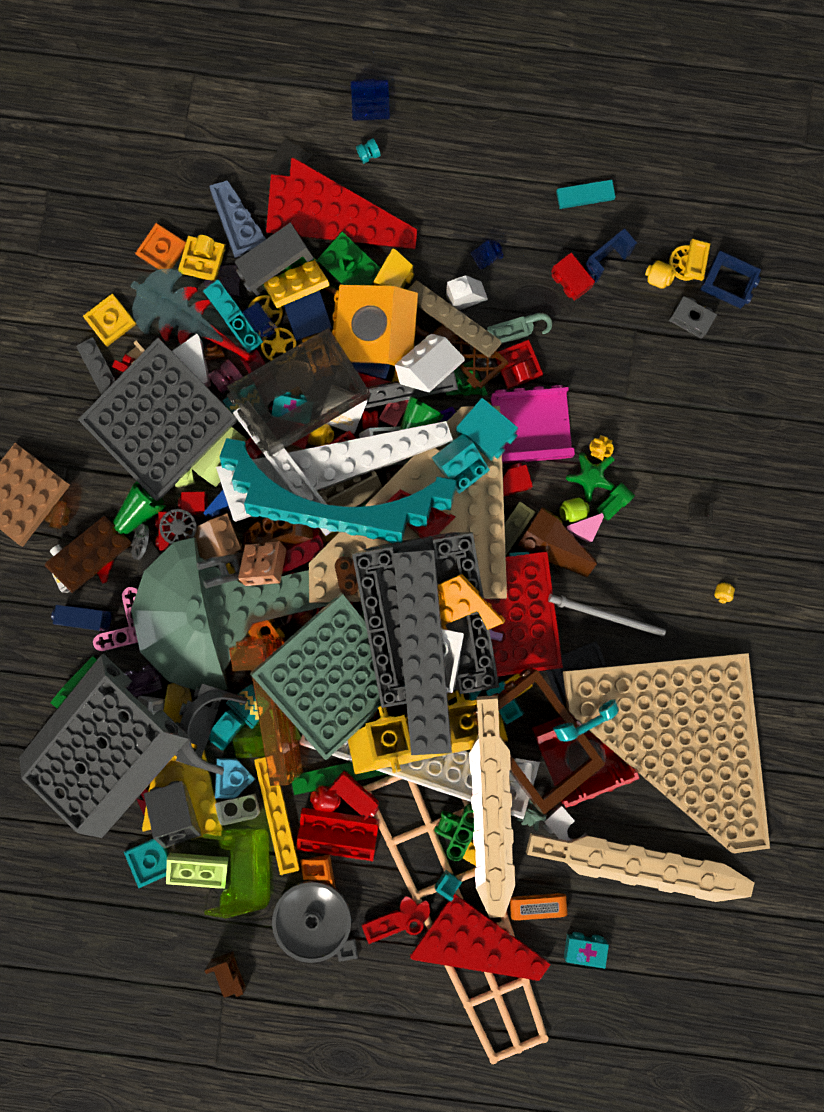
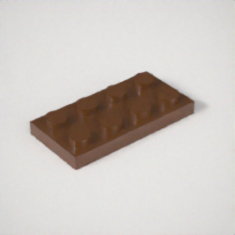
M104 516L45 563V567L73 593L131 545V541L124 534L117 532L114 525Z

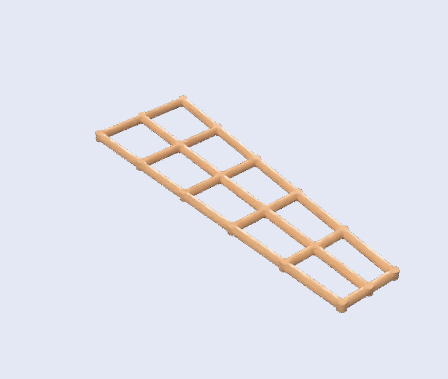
M390 775L363 787L371 793V791L396 782L401 778ZM408 781L425 825L392 838L379 810L374 815V818L379 819L378 827L412 899L416 904L423 902L421 898L436 892V884L420 891L417 890L398 851L397 844L428 832L443 871L447 870L451 874L453 872L439 837L434 831L441 818L435 821L431 820L418 785ZM462 799L464 807L471 803L470 801ZM464 809L456 811L453 814L461 816ZM474 813L467 814L469 817L474 818ZM475 868L458 874L456 877L461 881L475 876ZM458 888L455 893L463 899ZM506 911L505 916L501 917L502 921L497 924L515 937ZM430 916L424 921L427 930L433 923ZM445 965L491 1064H496L502 1059L522 1053L526 1049L548 1041V1035L529 979L518 978L498 987L493 973L484 972L491 990L469 999L455 968ZM521 986L524 987L539 1033L538 1036L524 1042L519 1040L502 994ZM495 998L513 1043L512 1047L497 1053L494 1052L473 1006Z

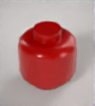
M322 785L318 786L311 793L310 801L313 808L317 811L333 812L339 807L341 797L335 793L336 790H329V786Z

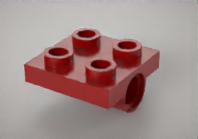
M529 340L498 352L508 361V364L500 371L507 390L543 376ZM494 358L497 363V366H499L501 362L497 358Z

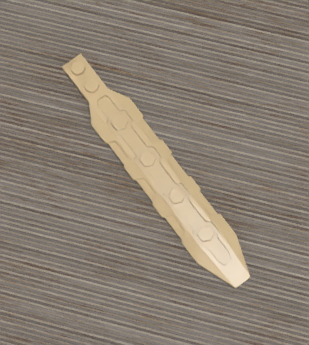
M482 696L477 697L478 736L469 752L473 787L471 801L472 809L474 810L475 829L473 831V842L476 849L475 883L489 918L505 916L515 887V866L512 858V844L514 840L513 829L511 828L512 793L510 792L509 781L511 763L510 750L499 735L498 697Z
M530 833L526 849L527 855L565 862L579 875L594 878L603 877L618 880L624 884L634 886L638 884L658 888L659 891L678 892L714 902L751 897L754 887L752 880L724 863L705 859L703 861L691 859L676 853L647 850L641 846L631 844L628 846L608 842L606 839L592 836H583L566 841Z

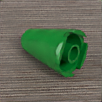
M410 396L400 430L439 423L444 415Z
M136 481L113 521L115 530L120 534H129L140 524L145 523L166 507V505H162L164 503L163 499L155 501Z

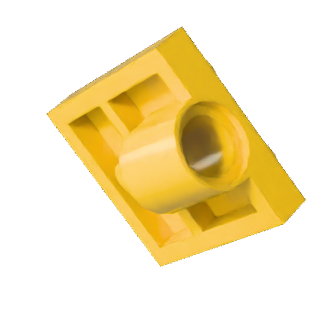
M199 235L197 238L188 236L178 268L179 273L216 281L226 248L225 244L214 242L212 238L205 235Z

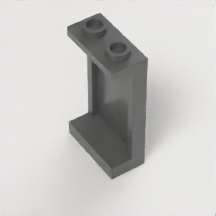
M290 222L237 259L235 263L239 269L236 271L242 280H246L243 284L249 292L253 291L258 296L260 295L257 289L259 286L301 257H304L309 262L313 259V256Z

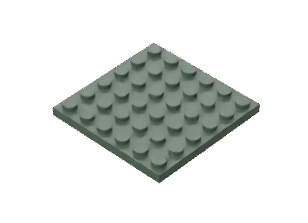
M342 593L336 596L250 673L325 760L374 716L378 707L381 706L365 621Z

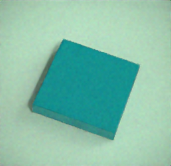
M154 839L124 852L138 888L166 877L167 857L169 854L167 849L163 848Z

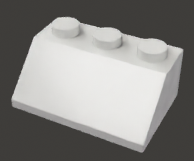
M430 334L407 355L403 356L395 364L400 384L430 392L461 365L465 359L446 337Z

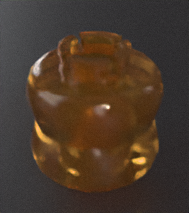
M58 501L45 517V522L50 523L49 527L61 529V526L69 524V516L72 510L66 506V502Z

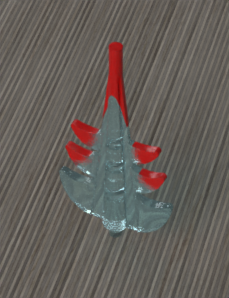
M160 269L150 274L144 283L139 284L134 281L131 284V288L137 291L132 307L133 318L137 326L145 334H149L152 321L159 316V330L165 341H169L172 329L178 325L180 345L186 342L192 333H195L233 351L247 361L251 359L252 354L237 346L202 317L205 309L211 304L210 300H201L191 307L188 306L190 298L198 291L196 287H183L174 294L172 293L174 283L182 276L181 272L173 269Z

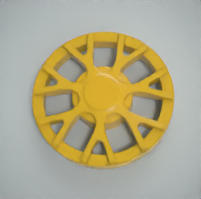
M688 245L676 248L669 258V264L672 265L675 276L685 281L693 280V278L684 276L688 257L687 253L689 251ZM680 250L682 251V253H683V255H684V256H682V257H680L679 254L677 253V252L680 251ZM673 258L679 260L678 264L673 263ZM677 267H680L682 270L680 273L675 270Z

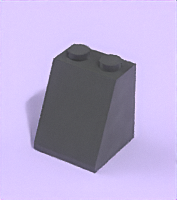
M173 781L168 786L162 788L155 787L150 789V792L144 793L153 839L163 848L202 836L188 788L182 781Z

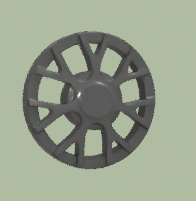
M173 509L163 515L160 520L159 530L164 540L172 544L176 539L179 541L178 535L181 534L184 535L185 540L187 539L186 536H190L188 539L193 538L196 532V522L189 512L183 509ZM177 512L183 513L181 520L176 519ZM169 514L174 518L171 523L165 519ZM190 517L192 523L185 525L183 521ZM170 525V531L163 532L162 526ZM186 528L193 529L191 535L185 533ZM171 532L176 535L173 541L167 538Z
M140 524L137 530H135L131 544L132 557L136 560H140L143 557L148 545L149 528L145 524Z

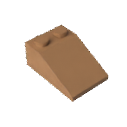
M229 514L214 518L196 527L193 538H196L199 555L204 560L243 552V546ZM191 529V530H189V531H187V532H185V533L191 535L193 529ZM183 534L178 536L179 541L185 540Z

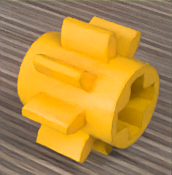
M600 435L599 439L594 438L590 443L591 455L602 461L604 457L611 456L614 450L611 444L612 440Z

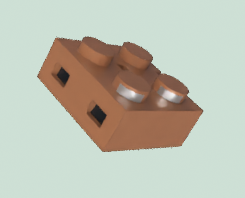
M280 541L265 543V546H261L259 543L245 545L238 579L245 586L280 583L286 548Z

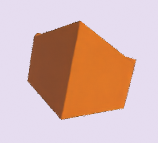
M330 855L300 860L303 880L320 881L336 888Z

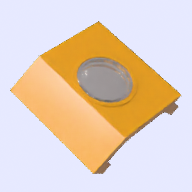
M339 285V290L336 291L334 296L335 311L333 313L334 323L331 333L332 347L329 354L331 358L330 365L339 366L349 362L382 363L395 366L403 356L414 349L418 293L396 286Z

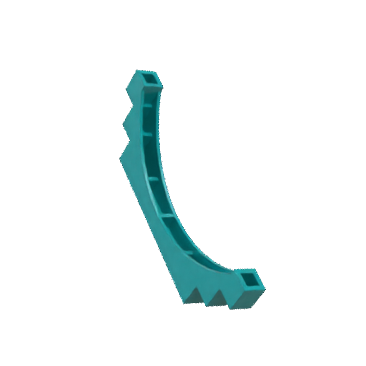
M226 438L220 454L222 468L234 471L232 477L234 491L242 494L247 493L244 502L246 514L253 517H266L274 521H287L291 524H303L311 528H324L332 532H345L353 536H366L369 539H382L390 543H402L407 523L413 526L427 527L431 507L451 511L456 490V480L436 477V481L426 488L393 502L364 507L326 505L297 496L269 479L248 455L245 441Z

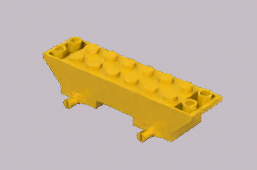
M459 690L455 691L457 702L448 706L452 753L471 750L478 736V728L470 718L473 715L474 709L477 708V700H465L464 694H459ZM381 706L378 707L380 718L374 722L366 723V726L359 729L348 739L355 774L391 766L392 772L396 773V768L397 772L401 771L400 764L446 755H411L408 717H405V715L397 717L388 716L386 707L382 711ZM499 713V735L506 742L508 738L502 716Z

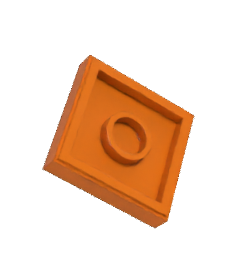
M156 223L135 254L168 275L183 254L186 242Z

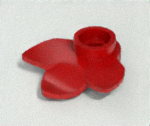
M405 896L400 903V912L392 914L393 923L399 928H404L410 935L419 934L423 930V922L428 919L430 914L429 903L425 900L416 904L412 898ZM417 922L415 927H410V924Z

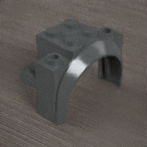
M202 684L201 688L196 687L193 696L196 700L193 702L188 700L187 704L183 703L179 715H182L180 723L176 722V724L190 736V739L176 753V761L223 775L224 767L203 760L202 755L221 699L232 700L245 705L248 698ZM207 703H211V706H210V707L205 706V705H206ZM191 743L197 745V748H193Z

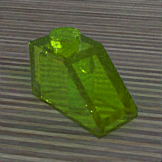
M275 734L233 739L235 758L262 757L277 753Z

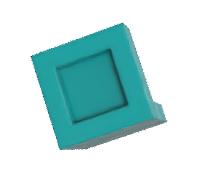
M445 870L435 885V891L452 902L454 899L453 895L462 881Z

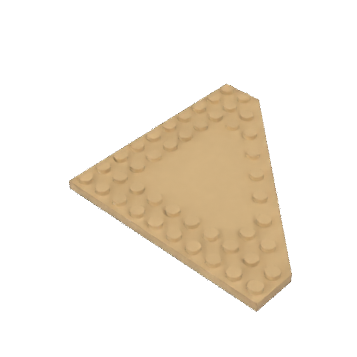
M474 406L461 407L447 421L453 441L460 436L456 432V427ZM493 406L500 412V406ZM451 442L414 455L365 506L384 504L400 489L412 495L435 482L436 477L445 478L432 457ZM479 451L490 471L460 494L455 490L451 511H440L448 515L452 514L456 518L440 534L473 532L484 599H506L502 455L498 459L495 457L490 461ZM406 525L403 541L420 538ZM339 532L309 563V603H330L336 596L342 593L335 571V562L338 558L347 556L353 560L352 553L390 542ZM342 563L341 568L347 569L348 564ZM347 582L345 584V587L347 589H350L353 586L351 582ZM359 590L353 596L344 595L349 602H361Z
M749 653L563 671L567 712L581 724H584L600 715L598 710L604 703L615 699L619 707L618 714L611 720L605 721L589 731L626 763L635 768L640 775L732 853L770 849Z

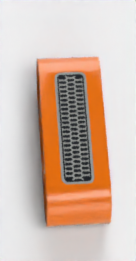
M555 893L511 897V919L530 920L565 917L568 915L566 894Z

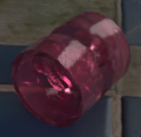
M229 359L220 365L219 370L215 369L207 375L223 395L231 389L232 384L236 385L244 379Z

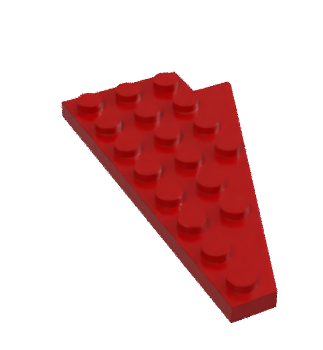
M291 158L290 176L271 174L266 233L275 234L291 222L300 237L335 240L343 232L354 243L407 249L416 248V228L295 158Z

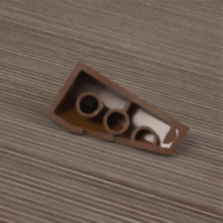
M542 507L518 545L531 554L547 552L549 562L588 577L598 562L583 545L576 541L573 533L563 526V522L559 517Z
M264 518L261 522H256L243 533V552L245 545L259 543L261 546H265V543L280 541L285 546L313 539V528L303 524H291L287 521H274Z

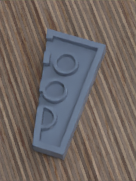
M228 181L209 186L234 257L245 255L266 240Z

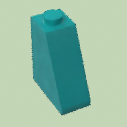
M232 709L228 710L214 725L208 740L223 751L246 723Z

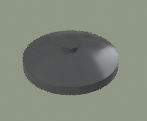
M320 881L298 883L289 888L280 897L275 906L272 917L273 934L280 948L287 955L298 961L315 963L327 960L337 954L348 939L351 929L349 905L344 896L327 883Z

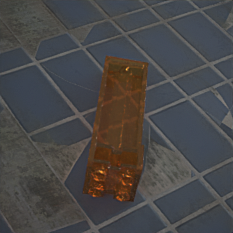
M273 634L263 635L259 639H256V636L245 637L244 640L237 641L236 645L229 648L233 671L251 670L252 672L282 645L281 636L274 637ZM252 677L270 786L289 785L294 781V778L303 773L295 725Z

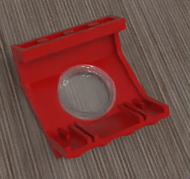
M570 714V716L573 718L578 727L582 725ZM561 717L532 728L541 755L555 786L590 758L577 739L566 742L560 741L557 738L553 728L557 725L565 724ZM589 730L583 734L605 765L561 800L565 808L575 806L582 801L595 798L597 795L640 779L635 768L626 763Z

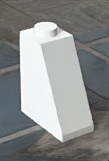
M465 275L447 282L446 297L449 304L458 310L488 300L481 281Z
M196 334L172 352L209 387L211 384L203 352V341Z

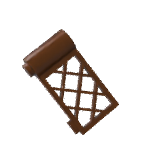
M443 324L431 333L446 337L452 345H460V354L464 358H473V367H464L461 364L458 368L469 378L467 382L474 389L477 387L479 389L483 388L508 364V361L497 351L489 358H497L501 362L498 367H489V358L484 354H476V348H474L473 354H462L463 345L470 344L463 341L461 337ZM476 358H487V367H475ZM475 371H486V378L479 382L475 378Z

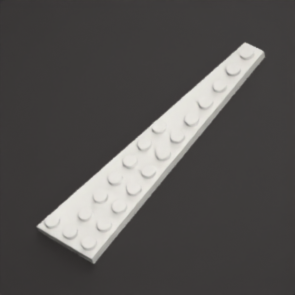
M445 421L289 452L288 454L316 491H320L452 442L453 438ZM266 457L253 460L256 466L269 479L293 493ZM222 466L216 467L233 520L237 522L250 517L251 515L246 514L244 505L247 493L242 494L234 491L232 484L234 471L226 470Z
M302 735L300 745L315 749ZM348 740L332 756L352 762ZM467 751L400 764L401 771L397 772L396 768V773L392 772V766L377 770L472 802V773L470 772L469 752ZM514 759L531 784L534 785L540 762ZM509 771L510 792L512 793L511 815L523 819L529 797Z

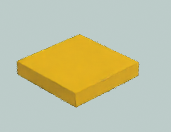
M113 293L83 315L84 319L107 347L137 324Z

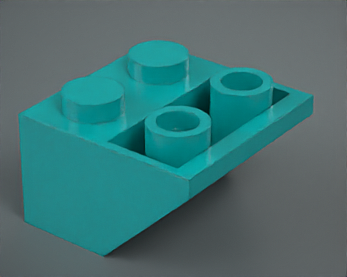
M464 434L460 435L432 457L445 478L456 480V491L459 494L490 471L474 443Z

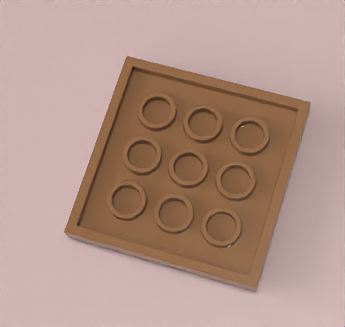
M14 443L0 461V530L23 547L70 484L17 443Z

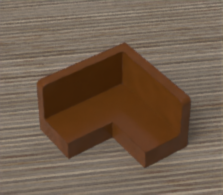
M233 951L211 959L204 971L205 974L214 971L223 997L225 998L233 994L236 997L243 995L246 986Z

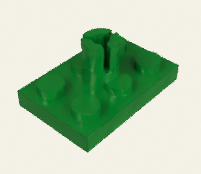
M343 232L317 259L342 285L372 286L381 269Z

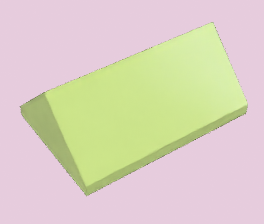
M233 427L192 467L197 474L215 487L221 482L216 467L221 466L220 454L226 438L245 442L248 440Z
M169 853L167 857L166 884L225 889L229 857Z

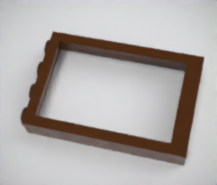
M527 668L523 670L517 680L508 682L504 686L505 689L492 695L498 697L499 711L536 682L565 723H573L575 728L578 727L536 669ZM476 708L470 718L478 728ZM584 734L579 735L576 739L590 758L543 797L539 795L510 755V773L541 813L546 814L605 765Z

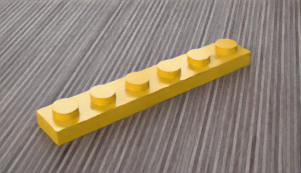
M270 755L254 759L280 875L299 871L300 867L275 757Z

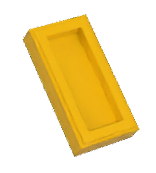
M696 239L690 241L684 272L685 277L700 281L704 279L710 243Z

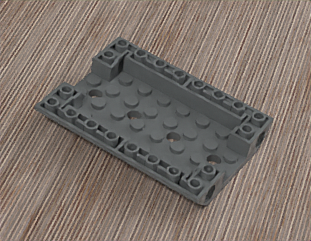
M473 532L438 534L405 540L402 543L396 542L372 546L352 553L382 708L407 704L393 553L435 550L438 584L463 574L484 599ZM476 611L446 624L448 630L464 633L454 690H459L460 694L499 688L490 630H487L479 612Z
M104 653L97 659L19 757L21 779L77 833L103 838L190 739V736L162 709L153 715L126 689L132 680ZM122 711L129 715V720L123 717ZM101 737L106 740L107 746L102 744ZM80 763L85 766L86 771L80 768ZM59 788L64 791L65 796L60 794Z

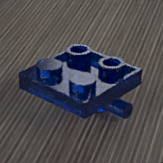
M364 79V81H351L353 121L390 119L388 80Z

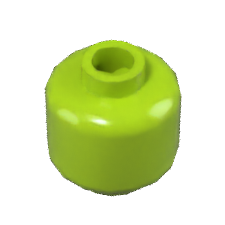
M581 498L566 500L559 509L561 519L568 524H574L587 519L590 511L589 505Z

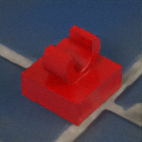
M125 354L122 363L115 360L112 367L125 372L136 359Z

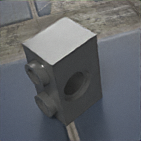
M683 296L669 321L702 339L708 332L717 314L713 313L711 308L697 304L693 298ZM690 313H695L697 319H692Z

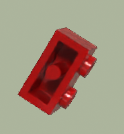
M572 253L554 265L551 271L554 281L560 283L564 287L565 294L569 298L572 297L574 301L590 290L595 283Z

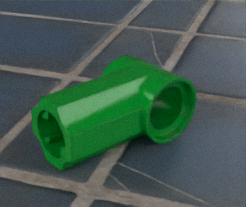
M621 482L596 510L599 514L603 513L604 519L609 521L635 495Z

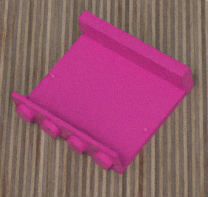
M554 385L552 389H544V387L540 386L525 391V388L514 389V392L497 390L495 393H492L491 405L500 406V413L518 427L517 438L512 444L507 443L504 446L505 451L502 454V464L574 457L575 453L571 445L567 403L568 387L563 388V385Z

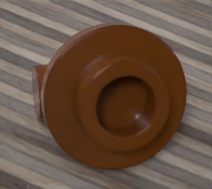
M216 343L207 344L203 350L206 361L225 357L222 346Z

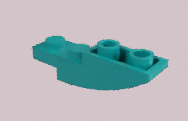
M216 280L203 290L247 352L250 353L263 343L261 337L245 318V314L219 280Z

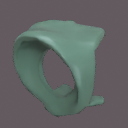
M529 799L524 818L520 819L517 817V821H522V825H533L534 830L538 831L539 821H545L547 813H541Z

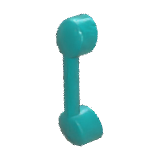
M612 699L604 703L598 710L599 716L575 728L573 723L555 726L553 729L557 738L560 741H572L597 725L611 720L619 712L616 700Z

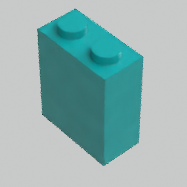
M483 398L480 399L456 427V432L459 435L464 434L470 439L477 450L490 461L495 457L498 459L505 451L504 446L507 443L512 444L518 436L516 434L518 427Z

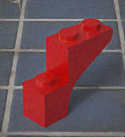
M181 492V497L178 499L179 509L189 512L192 516L203 513L208 508V494L206 492ZM158 512V517L155 520L156 528H159L160 520L167 512ZM177 512L176 519L181 520L183 513ZM170 514L165 518L169 523L174 520ZM163 525V532L170 531V525ZM159 530V536H156V547H159V551L164 552L171 544L164 540ZM171 532L167 538L173 541L176 535Z

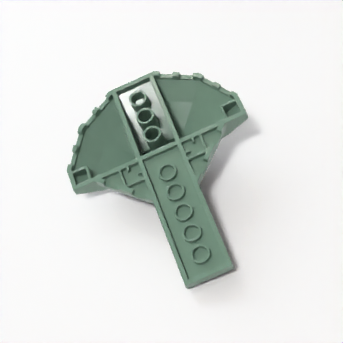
M196 538L173 542L144 571L131 613L140 652L167 681L192 690H196V687L201 688L202 684L220 690H228L229 685L225 670L254 623L325 607L329 603H309V570L281 576L280 583L245 586L236 580L205 588L204 581L220 576L221 573L219 568L215 566L201 570L197 569L196 563L204 561V559L199 555Z

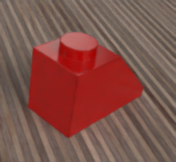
M521 463L510 466V469L503 478V497L526 491L533 487L527 465L521 466Z

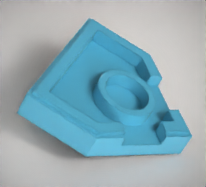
M217 758L216 765L224 767L223 775L215 773V798L235 799L255 778L236 758Z

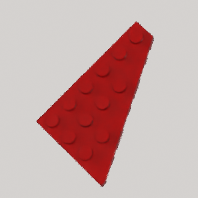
M456 893L453 895L454 899L452 902L448 900L410 954V958L415 961L540 981L551 965L549 961Z

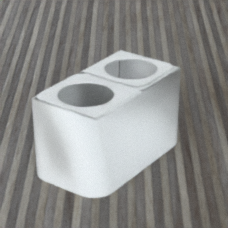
M256 793L215 804L218 821L221 825L253 819L260 814ZM247 798H252L256 802V808L252 812H247L243 808V802ZM227 803H234L237 806L238 810L234 816H227L225 814L224 807Z

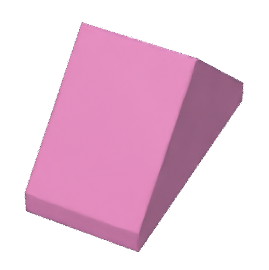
M603 513L568 525L565 528L571 531L574 536L591 543L604 518Z

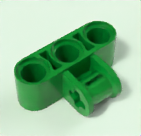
M472 803L465 806L461 816L448 811H442L440 822L434 828L437 834L449 839L447 856L452 861H459L464 857L472 840L473 831H475L474 818L467 815L471 812L474 813ZM466 830L468 831V834L464 835L461 834L459 831ZM456 846L459 847L461 850L454 851L452 847Z

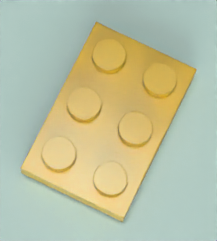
M315 260L274 276L264 283V287L276 308L329 286L328 279Z

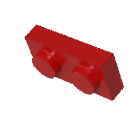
M399 910L362 923L368 944L405 930L404 928L397 927L392 920V914L399 912Z

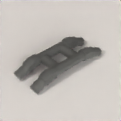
M244 552L212 557L196 563L198 570L218 566L221 573L220 576L204 581V587L210 588L239 580L240 561H242ZM232 562L235 573L229 574L225 563Z

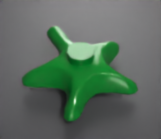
M581 452L579 454L581 472L566 476L567 481L576 482L583 486L585 500L590 502L595 488L615 489V485L604 476L605 469L614 461V458L612 456L606 457L601 463L595 465L588 460L585 453Z

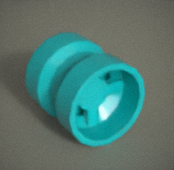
M374 139L368 140L364 145L356 146L357 153L363 164L369 162L371 158L381 156Z

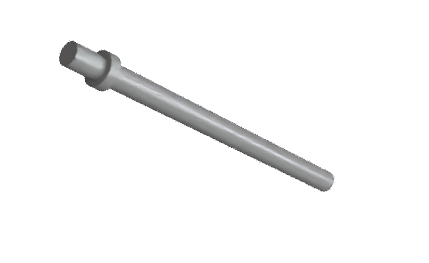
M550 594L548 597V602L558 604V607L561 608L565 606L660 636H664L666 630L578 603L566 599V596L561 595L559 597Z

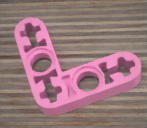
M128 587L122 593L129 627L97 635L93 640V645L97 650L107 651L138 643L135 627L133 626V618L131 617L132 607L129 608V604L132 605L133 603L131 599L127 598V595H130V591L137 594V588ZM120 632L125 633L127 636L124 643L117 641V635ZM101 637H103L104 640L112 639L113 641L104 644V648L103 645H99Z

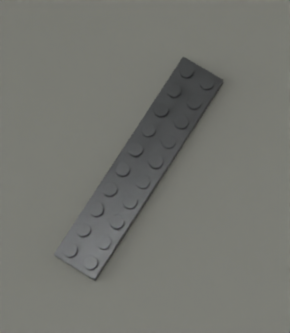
M435 550L393 553L411 755L452 753Z

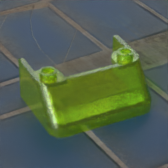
M257 828L226 829L203 834V838L218 840L219 846L222 849L231 850V888L225 889L221 893L220 907L204 910V915L226 919L267 907L270 901L269 835L267 831Z

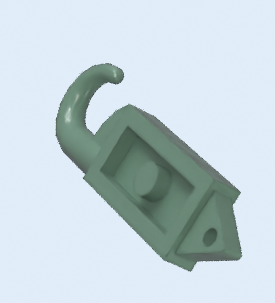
M536 313L489 326L487 331L501 340V344L529 336L533 331V322L539 320L546 321L547 328L542 331V334H546L552 328V320L545 313Z

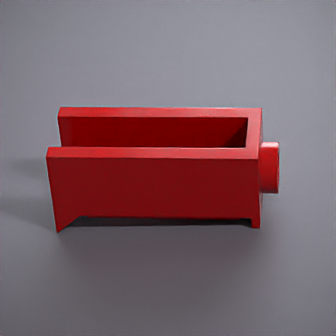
M345 770L329 786V790H336L335 793L361 816L364 815L365 820L369 816L372 818L379 810V801Z

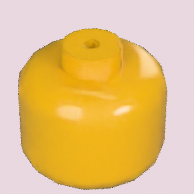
M720 583L716 586L714 596L719 599L720 603L730 602L734 598L735 588L729 583Z

